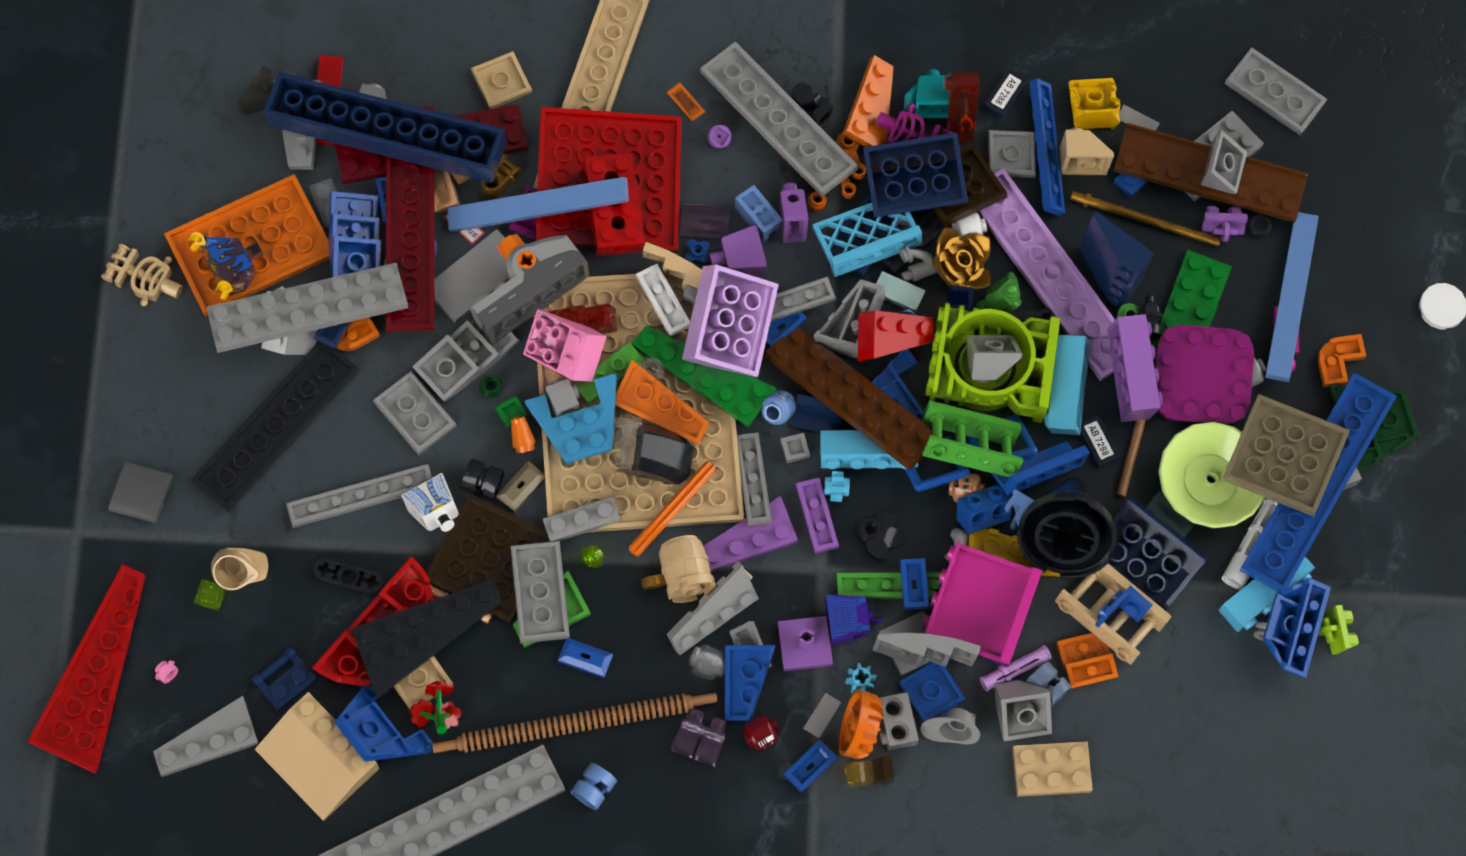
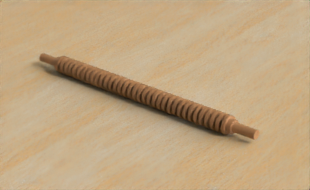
M715 692L692 697L691 694L681 693L682 699H680L679 694H676L675 700L670 695L668 696L669 701H667L666 696L662 697V702H660V698H656V703H654L653 699H649L650 704H647V700H643V706H641L640 701H637V707L634 706V702H631L630 708H628L626 703L623 704L624 709H622L620 704L617 705L618 710H615V706H611L610 712L608 707H604V713H602L601 708H598V714H596L595 709H592V715H589L587 710L585 711V716H583L581 711L578 712L579 717H576V713H572L571 719L569 714H565V720H563V715H559L560 721H557L556 716H553V722H550V717L546 718L547 723H544L542 718L540 719V724H537V720H533L534 725L532 726L530 721H527L526 727H524V722H520L521 728H518L517 723H514V729H511V724L507 725L508 730H505L503 725L501 726V731H498V727H494L495 732L493 733L491 728H488L487 734H485V729H481L482 735H479L478 730H476L475 736H472V731L468 732L469 737H466L464 732L462 736H456L457 739L432 743L433 753L455 749L467 753L468 747H471V752L475 751L474 746L481 750V745L483 744L484 749H488L487 744L489 743L491 748H495L494 742H497V747L501 746L500 741H503L504 746H506L507 740H510L511 745L514 744L513 739L520 743V738L522 737L523 742H527V736H529L530 741H534L533 735H536V740L540 739L539 734H542L543 739H545L546 733H549L550 738L553 737L552 732H555L556 736H559V731H562V735H566V729H568L569 734H572V728L575 729V733H578V727H581L583 732L585 731V726H587L589 731L592 730L591 725H594V729H598L599 723L601 728H605V722L607 727H611V721H613L614 726H617V720L622 725L624 724V719H626L628 724L631 723L630 718L633 719V722H637L638 716L640 721H643L644 715L646 720H650L649 714H652V718L655 719L656 713H658L659 718L663 717L662 712L667 717L669 716V711H671L672 715H676L675 710L678 711V714H682L683 708L684 712L688 713V710L693 709L694 706L716 703L717 695Z

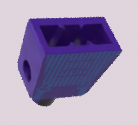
M829 594L825 597L824 603L831 646L867 637L870 633V623L883 622L882 608L868 609L866 597Z

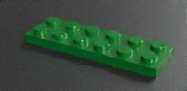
M1187 250L1159 324L1161 326V336L1166 329L1177 325L1210 327L1232 266ZM1159 339L1154 340L1152 343V345H1154L1155 348V359H1153L1154 368L1156 363V346Z

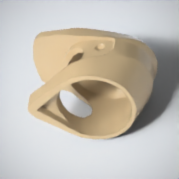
M224 548L214 556L211 563V573L220 587L227 590H238L247 584L262 581L266 578L269 566L268 558L265 553L248 548Z

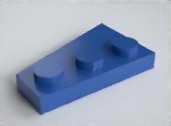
M725 645L726 721H749L752 719L776 645Z

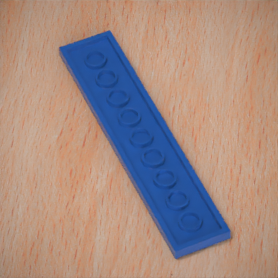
M1353 373L1326 420L1346 428L1350 432L1315 516H1310L1278 503L1240 568L1241 572L1277 592L1284 593L1396 399V395Z

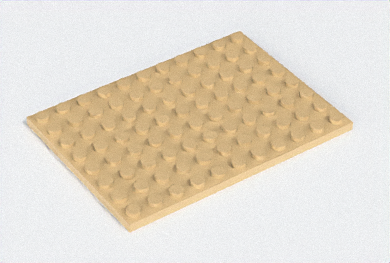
M663 273L688 319L691 321L694 304L683 301V279ZM636 274L587 277L583 282L543 309V311L565 319L566 317H574L573 322H576L579 316L614 312L615 329L599 332L607 337L597 366L629 342L632 343L645 325L669 336L636 279ZM689 328L671 336V338L686 344ZM640 352L639 354L645 359V363L641 367L710 423L700 445L686 439L693 447L690 476L680 485L631 475L637 440V428L642 424L661 429L664 428L620 407L615 406L614 450L574 463H565L542 429L548 517L613 497L621 519L620 522L590 532L644 529L698 469L708 461L716 468L715 473L666 527L741 522L744 520L736 419ZM537 362L539 396L546 395L545 387L549 386L550 382L556 379L565 380L568 378ZM569 379L571 385H574L576 382H578L576 380ZM621 380L619 383L616 384V392H617V390H618V388H619V386H620L622 380ZM581 396L577 399L579 410L600 404L599 398L590 405H587ZM550 406L552 416H553V418H555V415H554V413H553V410H552V408H551V406Z

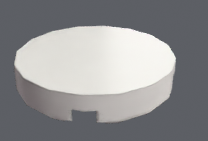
M1437 283L1428 287L1422 294L1419 301V310L1422 313L1423 320L1431 327L1440 330L1453 328L1466 315V298L1455 286L1447 283Z

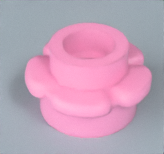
M172 660L168 662L162 661L155 669L156 680H161L164 684L170 682L178 673V668L174 665L175 662Z

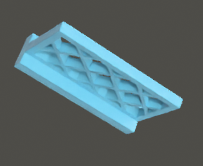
M872 203L812 224L813 230L831 265L834 277L899 254V250L905 245L909 249L922 245V231L919 225L916 226L910 212L903 213L904 215H888L895 218L890 227L880 223L882 217H877L876 221L864 218L867 212L873 211ZM852 219L857 221L855 228L851 229L842 226L844 221ZM898 220L906 222L910 226L909 229L903 231L895 227ZM861 223L873 226L869 235L858 231ZM830 227L836 230L831 238L823 235L821 229ZM877 228L888 232L887 237L882 239L873 235ZM839 231L851 234L847 243L836 239ZM857 236L867 241L865 245L858 247L852 245L854 237ZM833 244L845 248L843 253L833 256L830 251Z

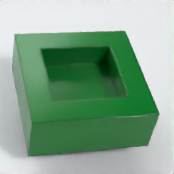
M516 396L495 407V411L507 430L511 429L512 418L525 416V419H528L527 412Z

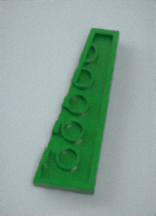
M646 325L631 343L642 355L748 428L760 414L765 398L777 390L774 386L752 376L682 360L685 348L684 343Z

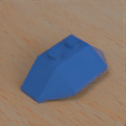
M1308 578L1287 588L1284 593H1276L1263 640L1282 670L1303 679L1307 677L1329 597L1330 586Z

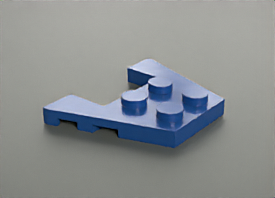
M909 349L902 350L872 383L922 421L923 410L899 377L917 367L918 362Z
M363 686L334 722L364 762L426 754L433 751V742L423 729L407 738L401 736L374 701L376 697L372 686Z

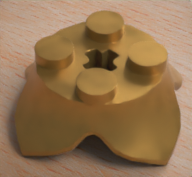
M946 227L941 231L937 240L932 266L936 269L940 278L952 289L957 287L973 290L986 288L991 283L990 273L984 268V263L989 258L991 251L990 237L978 233L959 236L957 230Z

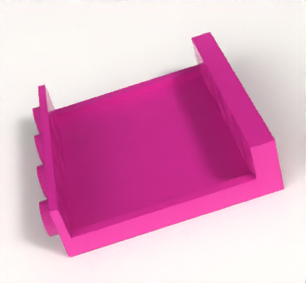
M957 541L956 547L952 545L947 556V560H950L948 569L943 568L938 582L942 583L939 593L934 592L930 605L934 608L931 616L926 615L922 629H925V634L956 638L981 646L978 653L979 656L1009 666L1042 570L1016 564L962 545L961 541Z

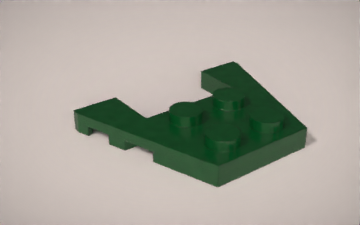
M1332 384L1328 387L1333 406L1336 405L1345 387H1340L1337 384ZM1385 389L1397 397L1371 440L1372 447L1366 449L1357 465L1359 473L1419 436L1405 391Z

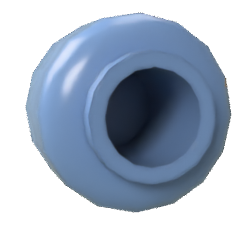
M776 390L765 398L762 403L761 412L764 419L770 424L782 425L795 413L796 402L788 392Z

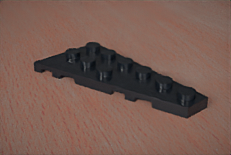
M494 580L352 628L351 631L376 700L444 649L454 639L462 635L476 622H479L501 605L502 602Z

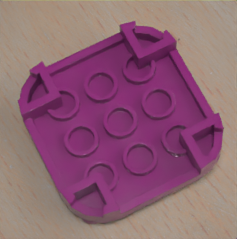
M1177 325L1166 329L1156 346L1155 368L1158 369L1159 373L1157 388L1158 392H1161L1163 399L1158 413L1165 420L1173 422H1217L1232 425L1243 419L1249 410L1251 402L1254 350L1250 337L1241 331L1228 328Z

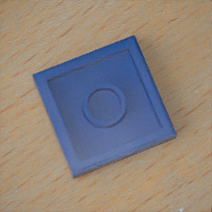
M933 662L897 682L902 693L908 692L910 705L921 723L928 719L939 717L947 710L966 700L947 668Z

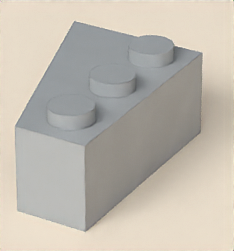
M860 279L844 298L836 312L832 313L820 331L818 330L814 334V340L832 352L858 359L859 314L881 310L885 299L883 286Z

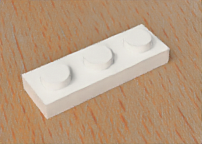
M658 264L637 273L636 279L669 337L689 328L690 320Z

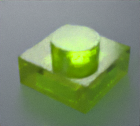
M201 579L194 603L195 605L219 611L226 589L220 587L215 582Z

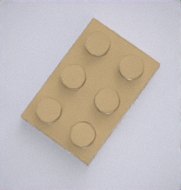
M1088 742L1017 745L1012 747L1017 797L1091 793L1093 791Z

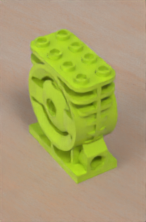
M945 302L944 307L939 308L936 318V333L932 344L933 354L929 365L928 373L930 375L927 381L925 396H929L930 401H934L935 398L943 399V404L955 401L958 402V406L964 405L980 411H992L1009 406L1015 415L1033 417L1032 422L1042 423L1049 408L1060 318L1051 316L1050 320L1030 317L1022 323L1013 315L1001 310H979V308H973V311L964 310V305H959V308L956 309L950 308V303ZM979 330V335L1002 334L1014 336L1022 352V358L1015 363V376L1005 389L997 390L1008 381L1013 366L997 380H989L985 383L976 382L971 379L968 372L966 346L962 350L958 361V370L961 378L957 375L954 366L955 356L958 350L966 343V335H974V331ZM1036 350H1042L1041 359L1036 358ZM1029 377L1037 380V387L1027 386Z

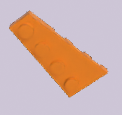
M875 55L869 60L842 133L864 147L887 143L888 130L875 125V122L880 112L889 115L894 66Z
M631 361L616 392L615 406L700 445L710 423L635 361Z

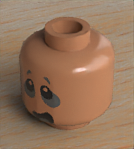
M970 473L965 478L950 482L949 495L957 503L958 498L986 489V484H982V479L978 474Z

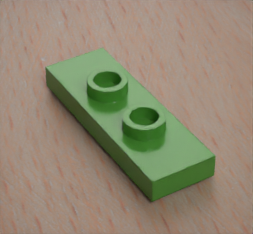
M630 342L597 366L592 382L578 381L575 383L579 395L587 405H590L599 398L595 379L615 373L617 383H619L624 378L632 360L639 366L645 363V359Z

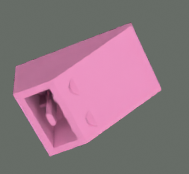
M537 309L523 355L571 380L592 382L607 336L584 325Z

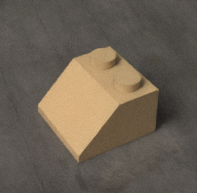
M1081 128L1066 130L1059 148L1061 174L1107 175L1114 158V152L1090 130H1083Z

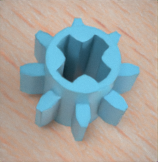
M832 471L831 477H825L824 495H830V501L842 502L843 496H849L850 478H844V472Z
M858 663L855 671L851 668L848 669V674L852 678H847L845 684H851V693L857 689L863 691L867 688L869 690L874 689V685L870 681L876 680L877 675H871L870 665L867 668H863ZM858 675L865 679L864 684H861L860 680H856Z

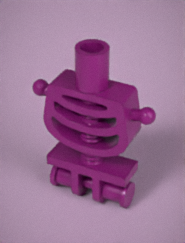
M914 103L908 104V111L900 110L897 118L880 112L875 125L890 131L887 137L888 143H894L902 134L905 136L902 141L909 140V138L919 139L928 137V135L923 134L925 129L923 118L913 113ZM907 116L911 118L909 128L908 126L906 127ZM915 119H918L920 122V131L918 132L914 129ZM935 124L930 137L937 136L940 125ZM943 128V131H944L943 134L953 133V132H951V131H949V130Z

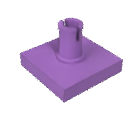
M826 616L777 622L783 672L833 666Z

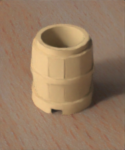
M678 536L661 545V550L659 551L661 572L667 584L666 590L669 600L672 598L674 603L692 602L698 600L696 595L704 593V595L708 596L716 589L715 579L711 575L709 558L706 555L701 540L697 536Z

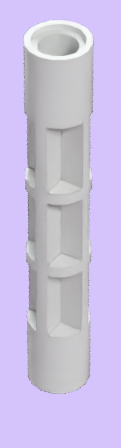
M1268 498L1264 499V503L1253 523L1249 526L1247 534L1222 576V580L1227 585L1239 590L1245 587L1250 576L1241 572L1240 568L1278 505L1276 501Z

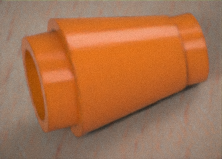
M525 416L512 418V448H515L516 453H524L535 449L534 443L536 440Z

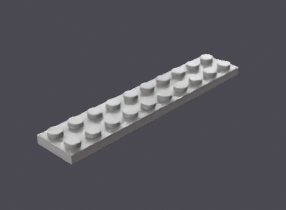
M541 745L318 856H435L566 790L544 745Z

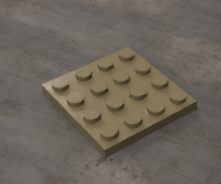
M1258 394L1222 480L1314 517L1350 430Z

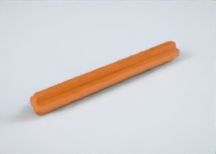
M705 462L631 543L629 551L636 557L640 556L715 473L716 468L710 462Z

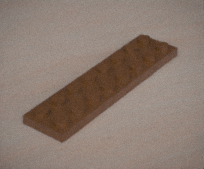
M797 327L765 351L764 357L908 470L925 457L922 456V452L929 436L933 435L932 429L828 348L816 342L802 328Z

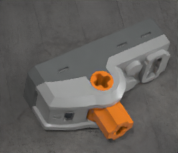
M517 233L509 235L497 246V250L506 260L509 281L506 283L501 282L494 288L492 293H486L478 298L474 305L470 307L471 314L478 327L493 345L536 315L537 309L543 310L583 282L589 275L588 262L567 235L549 237L530 244H525Z

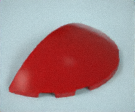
M412 556L348 630L343 632L312 667L315 671L338 683L371 686L351 630L354 627L436 599L430 586L429 577Z

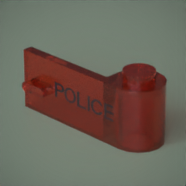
M950 71L948 76L944 77V90H948L949 94L946 129L953 133L957 132L958 141L973 142L979 95V73Z

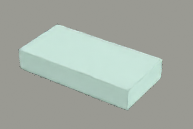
M883 271L876 283L884 288V300L906 310L910 309L914 313L925 294V290Z

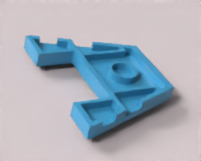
M615 373L594 380L600 404L553 418L546 395L525 400L526 406L566 464L614 450L617 384Z

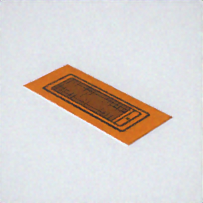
M681 83L667 91V94L691 121L705 113V110Z

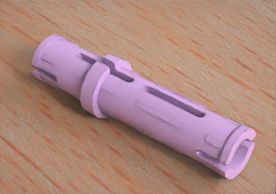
M1043 645L1041 648L1011 662L1009 666L1001 664L997 670L980 677V683L983 689L988 692L995 687V684L1011 682L1012 678L1051 660V654L1048 648Z

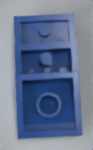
M334 191L329 193V257L331 278L380 267L381 240H379L380 218H377V195Z

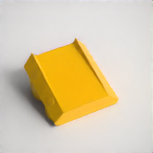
M1113 78L1070 80L1068 82L1073 121L1076 128H1111L1113 130L1120 123L1119 111L1121 104L1120 100L1116 98L1117 87Z

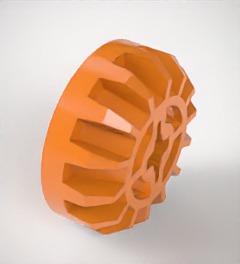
M859 689L852 694L842 719L838 747L840 755L862 759L873 751V744L877 742L876 737L878 731L881 730L879 726L883 719L881 715L883 711L882 701L876 694Z

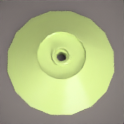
M1217 422L1193 424L1175 434L1162 452L1158 471L1162 492L1172 508L1194 524L1210 528L1235 526L1254 515L1266 498L1222 480L1242 433L1236 427ZM1207 477H1212L1215 482H1208Z

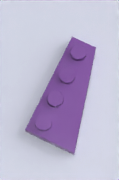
M781 496L769 503L772 524L748 527L747 519H744L704 545L706 555L710 561L711 572L734 565L737 561L743 562L798 542Z

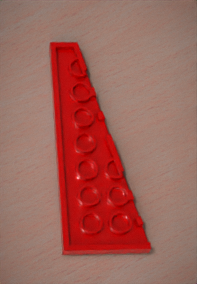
M123 564L27 741L37 748L96 774L99 768L146 578L145 574Z

